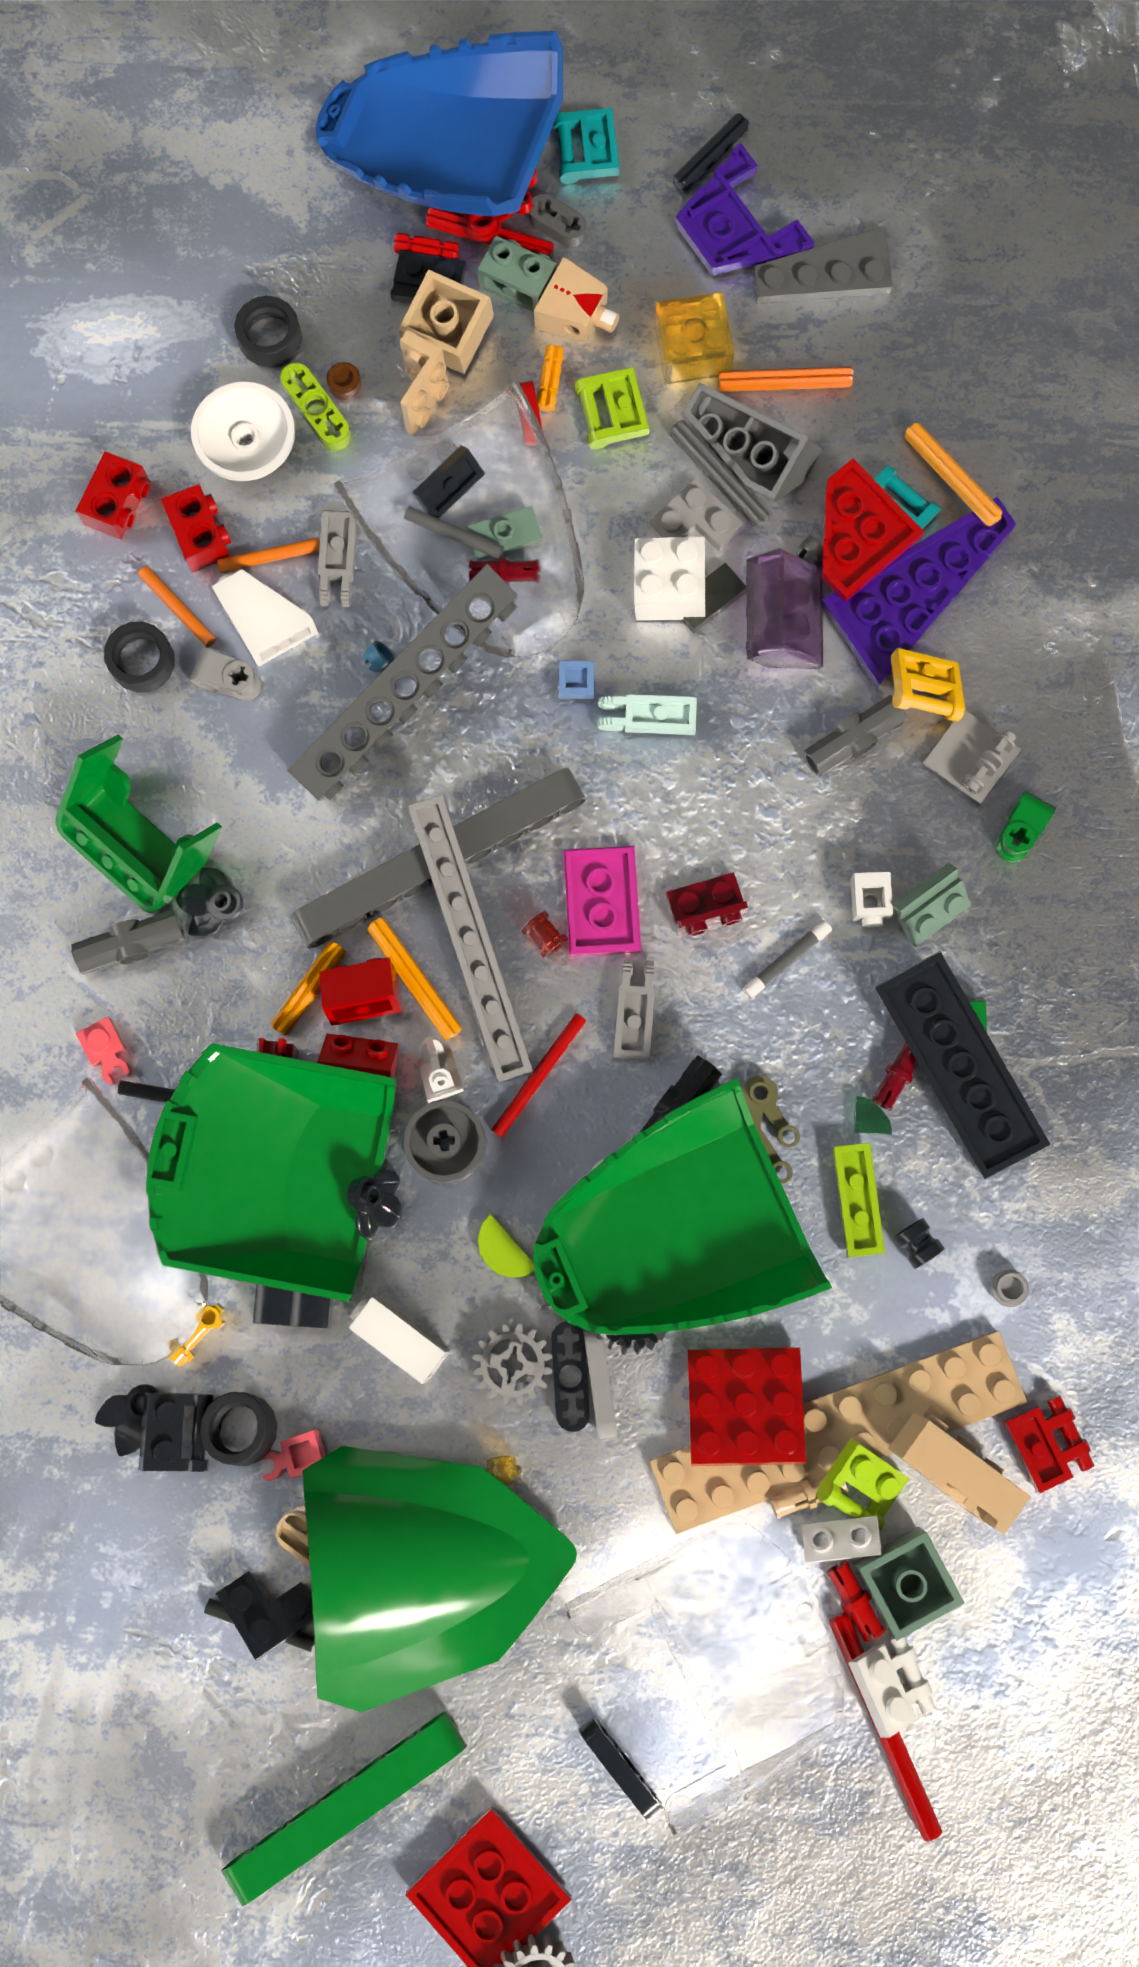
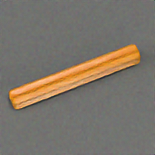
M916 422L906 429L905 439L987 526H992L1001 519L1002 509L920 423Z
M383 917L372 921L367 931L386 958L390 957L396 972L445 1040L455 1037L462 1030V1026L388 922Z

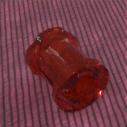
M546 911L532 918L521 930L525 936L529 935L542 950L540 955L544 959L557 952L569 939L565 934L561 935L548 920L549 914Z

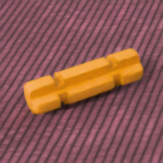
M548 345L545 348V359L542 366L537 403L540 411L552 412L556 404L563 361V348L561 346Z

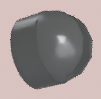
M809 535L798 547V560L803 561V564L807 567L816 566L822 562L823 547L815 538Z

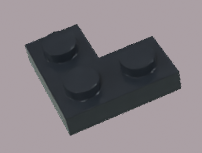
M248 1571L216 1593L255 1661H258L313 1623L312 1598L302 1582L268 1604Z

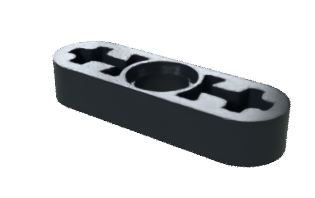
M566 1321L558 1324L551 1335L556 1419L564 1430L577 1432L587 1425L590 1418L585 1338L582 1328ZM565 1327H571L572 1333L579 1335V1341L572 1344L573 1354L581 1353V1361L566 1359L558 1362L557 1354L565 1355V1345L561 1342L558 1343L557 1335H562ZM567 1365H574L581 1371V1381L575 1387H566L560 1381V1371ZM583 1390L584 1398L576 1397L577 1410H583L584 1417L578 1418L576 1425H570L569 1419L562 1417V1412L567 1411L569 1408L568 1398L560 1400V1392L572 1394Z
M593 1716L578 1729L592 1752L648 1822L652 1821L665 1809L656 1793L596 1717Z

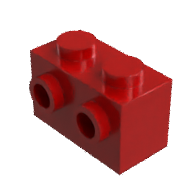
M390 957L383 959L372 958L363 963L348 966L337 965L329 970L319 971L322 1009L331 1026L402 1012L398 974Z
M327 1033L317 1063L396 1078L399 1043Z

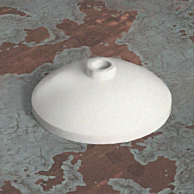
M235 382L214 390L200 403L192 419L191 439L198 458L211 472L229 480L251 481L272 473L286 460L294 444L295 424L287 403L274 390L258 383ZM247 439L253 440L250 445H242L243 441Z

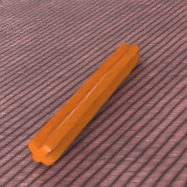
M850 366L721 371L718 375V387L721 392L850 387L853 383V370Z

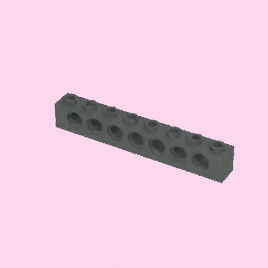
M486 564L287 771L318 801H321L324 797L330 801L344 787L340 782L349 771L353 775L358 773L369 761L365 755L374 746L380 750L394 735L390 729L399 720L405 724L417 712L418 708L414 704L423 695L429 699L443 685L439 680L448 669L452 673L456 672L468 659L464 653L473 644L479 648L493 633L489 627L498 618L504 622L516 610L517 606L513 602L517 599L518 594ZM478 600L486 602L490 607L489 615L483 619L473 617L469 611L473 602ZM451 626L461 627L466 635L464 641L458 645L448 643L444 636L446 630ZM433 651L440 656L441 662L438 668L429 671L420 665V658L425 652ZM402 677H410L416 683L415 691L409 696H401L396 692V682ZM384 702L390 706L391 714L386 721L377 722L373 720L371 708L374 704ZM355 727L363 729L366 734L364 744L357 748L349 746L346 741L348 731ZM328 753H336L341 759V766L335 773H327L322 767V759Z

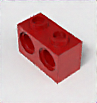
M104 451L75 510L84 526L122 540L126 530H130L134 524L135 511L140 501L145 500L149 493L150 480L143 466ZM130 479L125 485L117 486L121 480ZM115 508L112 514L102 516L107 509Z
M200 484L161 498L183 556L192 573L216 564L217 559L230 557L226 545L232 542L224 523L217 526L214 515L219 514L212 494L205 496ZM194 508L200 509L197 514L186 516L189 510ZM205 538L212 539L208 545L198 546L201 540Z

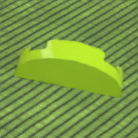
M489 1214L481 1224L478 1235L479 1253L485 1264L498 1275L509 1278L526 1277L535 1272L533 1261L497 1220Z

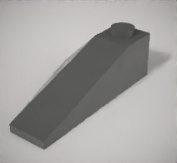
M700 382L683 411L685 417L717 451L725 463L737 474L739 479L749 489L774 502H777L805 482L822 452V449L810 437Z

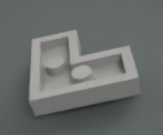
M695 478L647 522V529L656 538L687 537L696 529L720 552L744 529V523Z

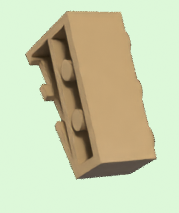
M913 1412L888 1450L969 1513L1005 1535L1031 1496L1004 1477L1005 1471L988 1458H985L983 1461L976 1456L977 1449L960 1436L955 1440L946 1432L949 1427L932 1414L926 1419Z

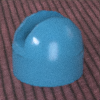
M375 641L365 651L363 661L365 664L369 662L372 664L369 670L382 672L394 660V657L383 643Z

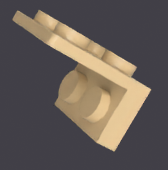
M406 330L400 339L406 375L413 383L400 404L406 432L414 436L418 428H424L429 421L431 408L437 400L441 401L446 395L449 382L447 380L443 349Z

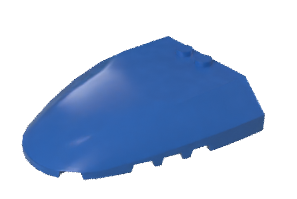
M556 31L489 35L488 42L472 44L468 39H460L459 47L442 50L437 44H433L430 46L429 53L413 57L408 51L364 65L365 74L351 83L342 80L326 98L317 118L316 139L328 161L335 167L382 192L427 207L483 216H499L514 213L520 209L563 102V45Z

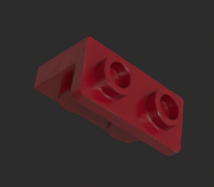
M734 872L667 891L665 894L677 934L680 935L687 932L688 937L703 934L708 931L707 926L721 923L722 927L737 924L743 920L742 916L746 915L749 909L747 901H743Z

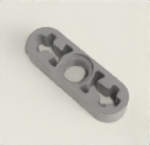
M583 1329L598 1439L617 1437L604 1338L598 1340L596 1337L598 1333H592Z

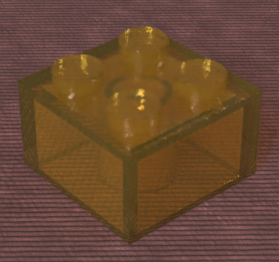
M723 292L655 302L654 327L665 385L718 377L721 371L732 370L734 350Z

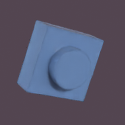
M559 660V699H594V661Z

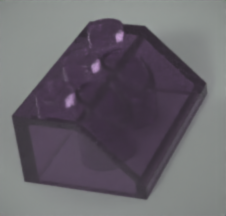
M780 548L746 559L747 660L767 668H823L822 568Z

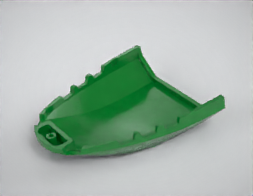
M738 1078L675 1109L651 1127L639 1132L617 1151L607 1156L603 1162L581 1178L552 1207L545 1217L534 1244V1271L545 1300L568 1323L598 1334H650L716 1325L787 1306L832 1288L810 1249L760 1138Z

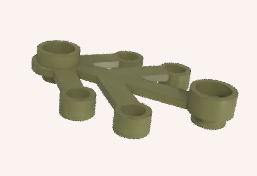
M762 1075L753 1076L745 1082L742 1092L774 1169L777 1166H783L787 1170V1177L782 1180L779 1179L781 1184H784L792 1177V1167L787 1162L781 1161L761 1130L763 1113L777 1131V1141L780 1146L784 1148L794 1147L800 1140V1133L796 1127L787 1123L776 1106L778 1088L774 1081ZM756 1087H763L766 1090L767 1096L765 1099L759 1100L754 1096L753 1092ZM789 1130L794 1133L795 1140L793 1143L788 1144L783 1141V1131Z

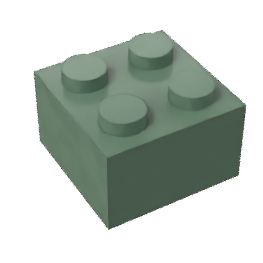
M920 1527L884 1545V1549H881L882 1555L862 1557L853 1562L887 1630L896 1641L965 1604L929 1535Z

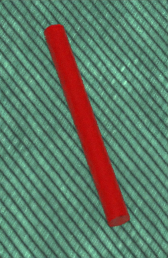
M577 1013L573 1015L491 1128V1131L501 1138L504 1137L587 1021Z

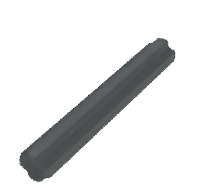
M684 420L674 424L670 429V436L754 528L758 529L763 526L769 519V512Z

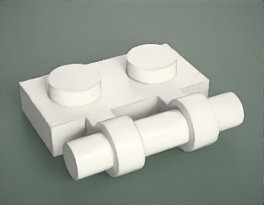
M894 1637L890 1638L895 1651L890 1656L885 1645H876L848 1662L880 1738H889L917 1720L911 1706L915 1701H917L922 1714L936 1709L930 1695L933 1692L927 1679L923 1680L916 1664L917 1654L914 1647L908 1645L905 1637L898 1641ZM901 1667L910 1685L905 1689L896 1672Z

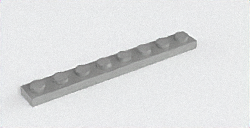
M443 795L408 805L497 1081L501 1082L532 1072L527 1051Z

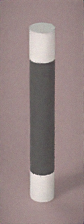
M825 920L818 923L742 988L744 993L750 999L756 996L832 931L831 926Z

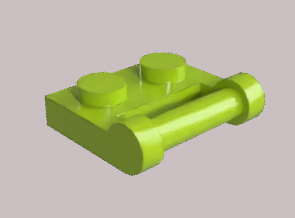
M634 367L581 378L574 383L576 395L581 398L589 430L587 440L591 449H601L610 443L649 435V426ZM603 390L612 426L602 429L593 394L595 391Z
M850 1438L819 1485L816 1496L825 1505H834L853 1519L877 1516L880 1532L884 1526V1516L909 1478ZM845 1481L872 1499L867 1509L841 1492V1486Z

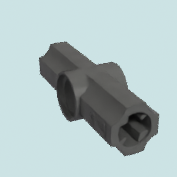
M889 695L863 713L859 714L856 712L848 716L833 728L832 733L803 751L806 764L820 778L848 759L855 760L871 750L878 743L879 739L902 726L907 721L908 717L905 710L895 708L892 704L893 696Z
M172 909L140 921L131 919L118 922L110 926L106 933L71 944V952L80 973L85 975L116 963L124 965L143 960L150 955L149 952L186 940L185 932L177 911Z

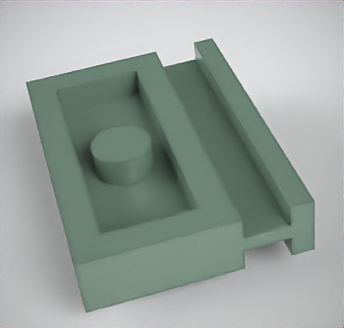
M950 863L892 904L898 913L897 917L907 940L915 947L972 906L963 881L957 875L959 873L958 869Z

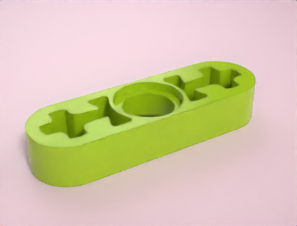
M301 363L287 365L282 370L280 376L286 395L324 447L332 451L344 449L350 442L351 433L343 415L305 365ZM296 376L299 380L302 379L306 392L302 394L299 386L295 382L292 383L291 379ZM313 400H320L325 403V408L318 414H312L306 410L307 405ZM329 420L336 431L340 430L341 435L337 438L333 434L329 435L325 422Z

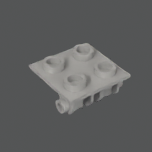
M965 710L962 719L951 724L923 764L981 804L1021 748L1015 745L1014 740L1016 736L1012 732L1004 730L1003 733H998Z

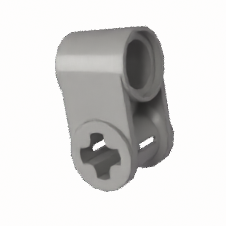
M207 647L201 649L189 681L199 688L246 702L255 699L262 688L260 678L254 673L249 663Z

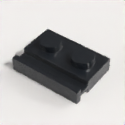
M400 250L393 279L394 284L390 292L391 300L411 304L428 270L463 285L466 261Z

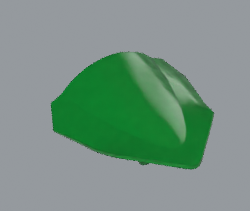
M347 1446L339 1447L302 1470L312 1593L317 1698L358 1712H364L499 1661L534 1619L573 1567L577 1556L574 1544L530 1505L482 1467Z

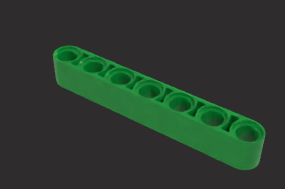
M446 1711L435 1716L229 1862L221 1872L241 1906H245L460 1754L467 1747V1744Z

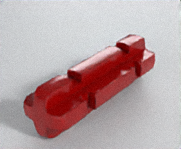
M400 232L396 233L394 237L393 247L394 252L399 254L400 250L458 260L459 244L457 242L445 241L443 244L441 239L417 235L410 238V234Z

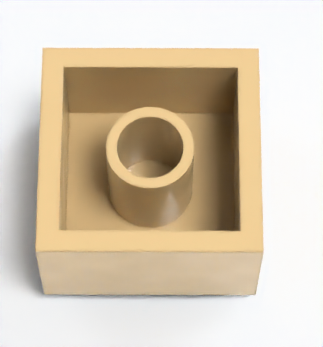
M428 270L398 329L400 337L402 338L406 330H409L442 348L445 365L465 374L494 317L490 296Z

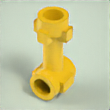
M219 1303L212 1306L202 1304L197 1310V1322L181 1340L176 1337L171 1339L167 1344L169 1348L165 1351L166 1356L180 1367L185 1362L189 1363L195 1357L191 1350L211 1328L221 1329L226 1323L224 1321L225 1308Z

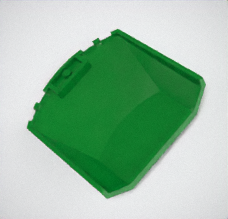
M214 1043L210 1044L201 1053L202 1055L192 1067L184 1072L169 1101L167 1100L157 1123L150 1147L146 1176V1195H148L150 1216L148 1221L162 1266L351 1302L363 1266L368 1240L364 1239L357 1231L355 1225L357 1211L348 1203L347 1190L353 1180L359 1179L362 1176L373 1177L375 1173L383 1169L393 1121L397 1080L392 1077Z

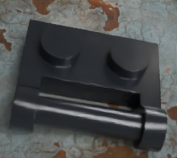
M144 1392L138 1470L207 1472L209 1459H205L206 1450L203 1447L200 1429L201 1420L207 1407L213 1402L214 1394ZM185 1406H194L190 1458H181Z

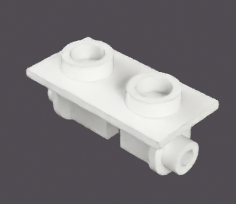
M434 1037L426 1038L421 1044L423 1058L417 1060L428 1103L439 1099H448L454 1094L463 1092L452 1049L444 1051L440 1040Z
M877 1516L802 1525L806 1564L882 1555L881 1549H884V1540L882 1533H879Z

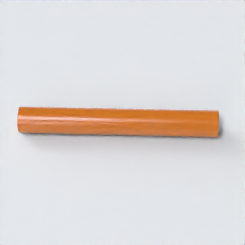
M317 537L217 559L220 573L315 553L320 550V541Z
M148 566L142 567L138 572V576L205 647L212 646L216 641V637Z

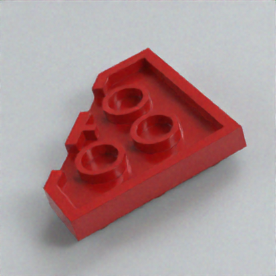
M854 458L827 479L825 488L821 578L844 602L849 600L914 545L924 534L921 527Z

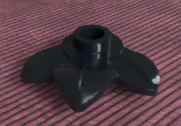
M202 868L199 876L200 884L188 885L176 896L178 906L187 914L193 915L188 934L193 937H206L217 933L224 921L236 918L243 910L244 902L238 889L230 886L226 875L216 868ZM227 897V904L221 908L223 899Z
M379 1170L373 1177L362 1176L359 1179L353 1180L348 1187V1203L357 1211L355 1224L357 1231L368 1241L374 1238L378 1225L393 1228L401 1220L402 1206L399 1199L394 1196L399 1187L400 1178L393 1171Z
M138 1385L131 1389L128 1395L111 1396L104 1402L96 1414V1424L104 1427H115V1446L117 1454L121 1457L140 1449L143 1409L140 1407L139 1402L144 1396V1392L161 1393L153 1385Z

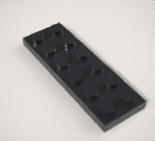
M941 951L875 986L876 991L984 1179L1051 1145Z

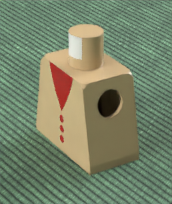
M563 257L534 309V324L538 330L586 342L595 326L612 333L617 326L620 314L606 308L608 303L607 286Z

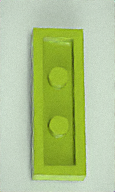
M870 1143L835 1146L832 1148L846 1258L885 1254Z

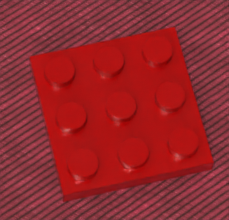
M800 1347L688 1350L691 1466L806 1464Z
M493 1806L480 1816L405 1893L406 1897L467 1967H493L494 1964H503L501 1957L503 1950L510 1953L514 1952L513 1941L516 1939L522 1946L528 1944L529 1935L533 1934L535 1938L572 1900V1895Z

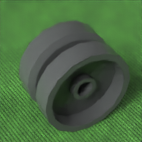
M440 1100L426 1104L413 1114L405 1128L403 1146L407 1160L422 1177L435 1184L454 1185L467 1181L479 1171L486 1158L487 1138L481 1122L471 1109L458 1102ZM444 1138H450L454 1142V1145H449V1151H443L440 1147V1142Z

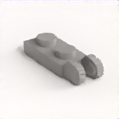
M322 511L318 577L320 579L319 600L321 606H328L330 603V581H342L340 591L342 607L351 606L358 530L357 511Z
M624 959L622 985H619L613 1058L649 1061L655 988H653L654 961H646L643 977L645 978L644 987L630 986V979L633 975L632 959Z

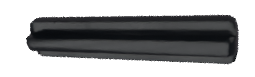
M741 113L735 114L674 175L673 184L681 192H686L748 131L749 121L747 118L743 117Z

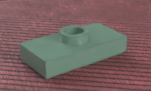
M532 505L466 526L467 531L504 546L503 554L543 541ZM473 549L477 561L492 558V556Z

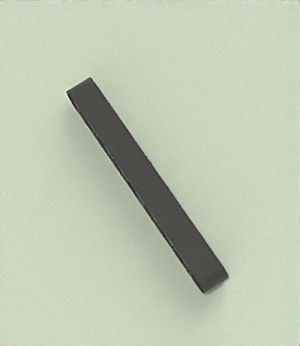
M561 769L453 826L466 868L580 807L586 801V797L570 769ZM420 844L293 912L290 918L306 948L318 947L433 886Z

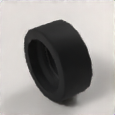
M267 295L253 298L245 303L237 313L234 329L238 344L246 358L256 365L265 367L283 365L291 360L300 349L302 334L296 312L289 303L281 298ZM275 317L286 322L288 333L283 340L275 345L260 346L252 343L249 339L248 332L250 328L262 318Z
M143 621L129 622L118 627L108 637L104 647V662L110 674L123 688L136 693L150 692L161 687L170 678L175 667V653L165 634L155 625ZM138 639L151 640L160 651L157 665L151 671L142 675L127 674L120 665L122 650L129 643Z
M229 1392L217 1397L207 1407L201 1420L200 1436L203 1447L213 1459L223 1464L249 1466L259 1462L270 1452L276 1440L277 1421L273 1409L265 1400L246 1392ZM238 1406L247 1407L256 1415L258 1422L257 1434L253 1443L246 1450L233 1452L223 1445L220 1435L221 1424L226 1414L233 1408Z

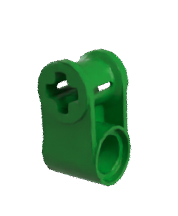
M1024 791L1011 812L1007 825L997 840L996 851L999 857L1010 863L1021 861L1046 828L1056 807ZM1014 838L1019 840L1018 847L1012 844Z

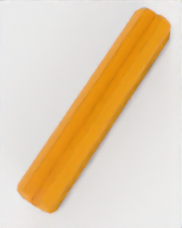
M334 941L327 943L271 1021V1027L284 1036L289 1034L320 991L319 971L329 970L337 966L345 956L346 951L342 946Z

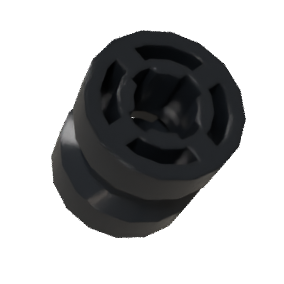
M924 1218L914 1222L893 1237L898 1247L904 1248L908 1253V1261L914 1269L927 1263L945 1249L939 1239L931 1236L929 1233L930 1226ZM919 1239H922V1240H921L920 1242H918L917 1244H915V1245L913 1244V1243H915L916 1241H918Z

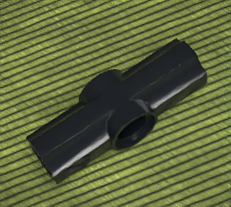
M697 1055L683 1072L675 1086L671 1085L653 1109L654 1114L641 1131L651 1127L675 1109L709 1092L722 1073L706 1059Z

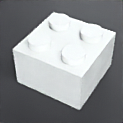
M705 537L635 538L634 606L636 621L683 620V617H705Z

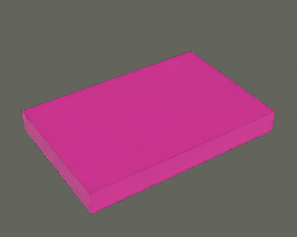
M634 846L563 850L569 956L641 953Z

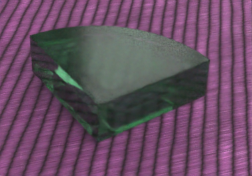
M854 1097V1134L892 1135L890 1120L883 1110L868 1098Z

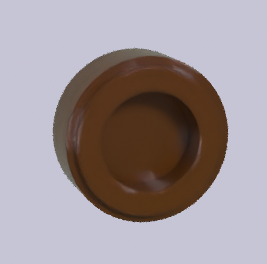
M347 362L337 363L327 373L328 388L335 397L350 399L360 391L362 385L360 373L353 364Z

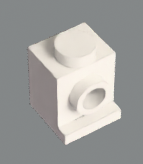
M854 873L849 881L853 921H862V927L864 928L883 926V920H889L893 915L891 873ZM864 899H873L876 904L875 908L865 907Z

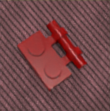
M1060 1395L1047 1400L1053 1414L1046 1419L1040 1407L1035 1406L1003 1421L1037 1493H1042L1074 1478L1067 1464L1068 1462L1076 1460L1081 1472L1095 1466L1089 1455L1091 1448L1087 1440L1081 1438L1073 1422L1076 1418L1071 1408H1066ZM1057 1428L1061 1429L1068 1444L1062 1450H1060L1052 1433Z

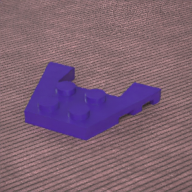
M742 143L732 150V155L724 164L721 163L710 181L704 187L701 186L675 217V226L711 276L766 263L811 249L814 246V241L798 219L772 235L767 236L733 190V187L757 174L758 165Z

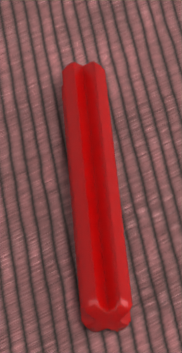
M429 208L426 215L427 227L477 241L469 235L467 228L469 221L463 215ZM501 227V231L497 235L505 240H514L522 248L533 253H542L549 258L553 256L554 243L552 241ZM493 238L492 240H489V241H477V242H480V243H483V244H487V245H491V243H492V241L494 240V238Z

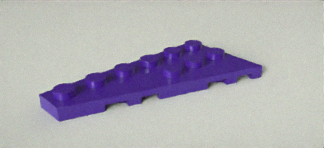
M998 497L992 500L1002 509L1001 519L992 526H987L972 511L910 547L846 602L835 592L822 599V607L877 689L892 672L891 655L897 648L910 651L1014 530L1016 523Z

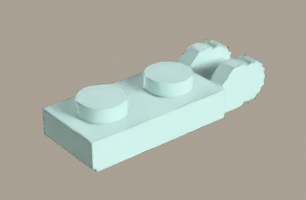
M627 694L626 697L604 696L598 699V707L601 709L613 711L626 709L625 718L604 717L598 719L597 728L600 730L695 735L697 698Z

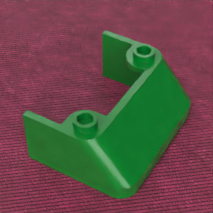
M118 734L77 756L56 815L55 823L63 839L143 911L155 913L165 907L206 864L222 826L216 822L195 836L186 834L179 838L176 843L170 840L127 801L131 791L129 777L114 764L123 738Z

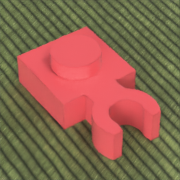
M106 1017L76 1033L91 1065L95 1067L101 1063L103 1064L101 1074L107 1084L111 1086L115 1084L112 1078V1071L116 1067H121L126 1076L132 1075L131 1066L118 1056V1054L126 1051L127 1048L110 1017Z
M319 1429L280 1441L282 1453L270 1450L262 1459H271L274 1462L273 1472L264 1475L263 1479L265 1481L278 1479L285 1473L286 1469L290 1479L301 1476L302 1470L325 1457L326 1453Z

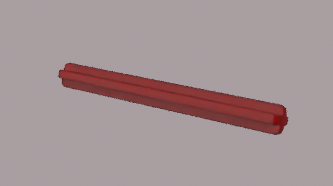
M845 1612L837 1614L829 1619V1624L921 1837L926 1842L937 1839L942 1835V1829L900 1732L889 1738H880L848 1664L851 1660L865 1653L848 1614Z

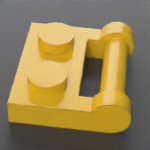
M897 648L891 655L895 688L892 698L893 706L903 710L909 707L944 715L947 720L960 721L964 715L965 703L959 663ZM912 689L945 696L947 701L914 694Z

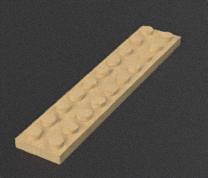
M994 1331L804 1402L806 1464L691 1466V1445L649 1461L675 1534L677 1535L770 1500L769 1495L801 1485L800 1480L807 1478L808 1481H812L826 1476L850 1438L879 1458L892 1454L888 1448L913 1412L926 1419L930 1414L934 1415L949 1427L946 1432L948 1433L1028 1402L999 1331Z

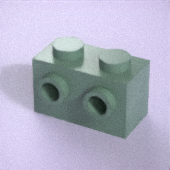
M495 236L477 269L479 288L534 312L536 305L557 269L556 262H553L545 254H536L522 248L514 240H505Z

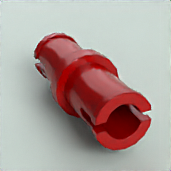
M847 1560L841 1561L839 1563L841 1567L839 1568L836 1563L826 1571V1574L830 1577L842 1599L840 1605L843 1611L850 1614L864 1642L872 1641V1634L877 1639L885 1632V1628L881 1625L869 1603L871 1597L868 1591L862 1590Z

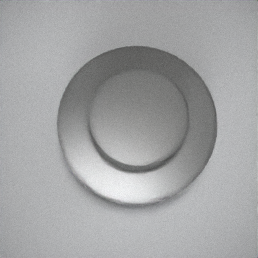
M1002 1270L991 1281V1294L995 1301L1002 1306H1018L1028 1296V1282L1016 1270Z

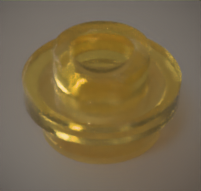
M499 1456L486 1461L487 1469L485 1470L504 1485L514 1483V1477L522 1473L521 1466L517 1465L516 1457Z

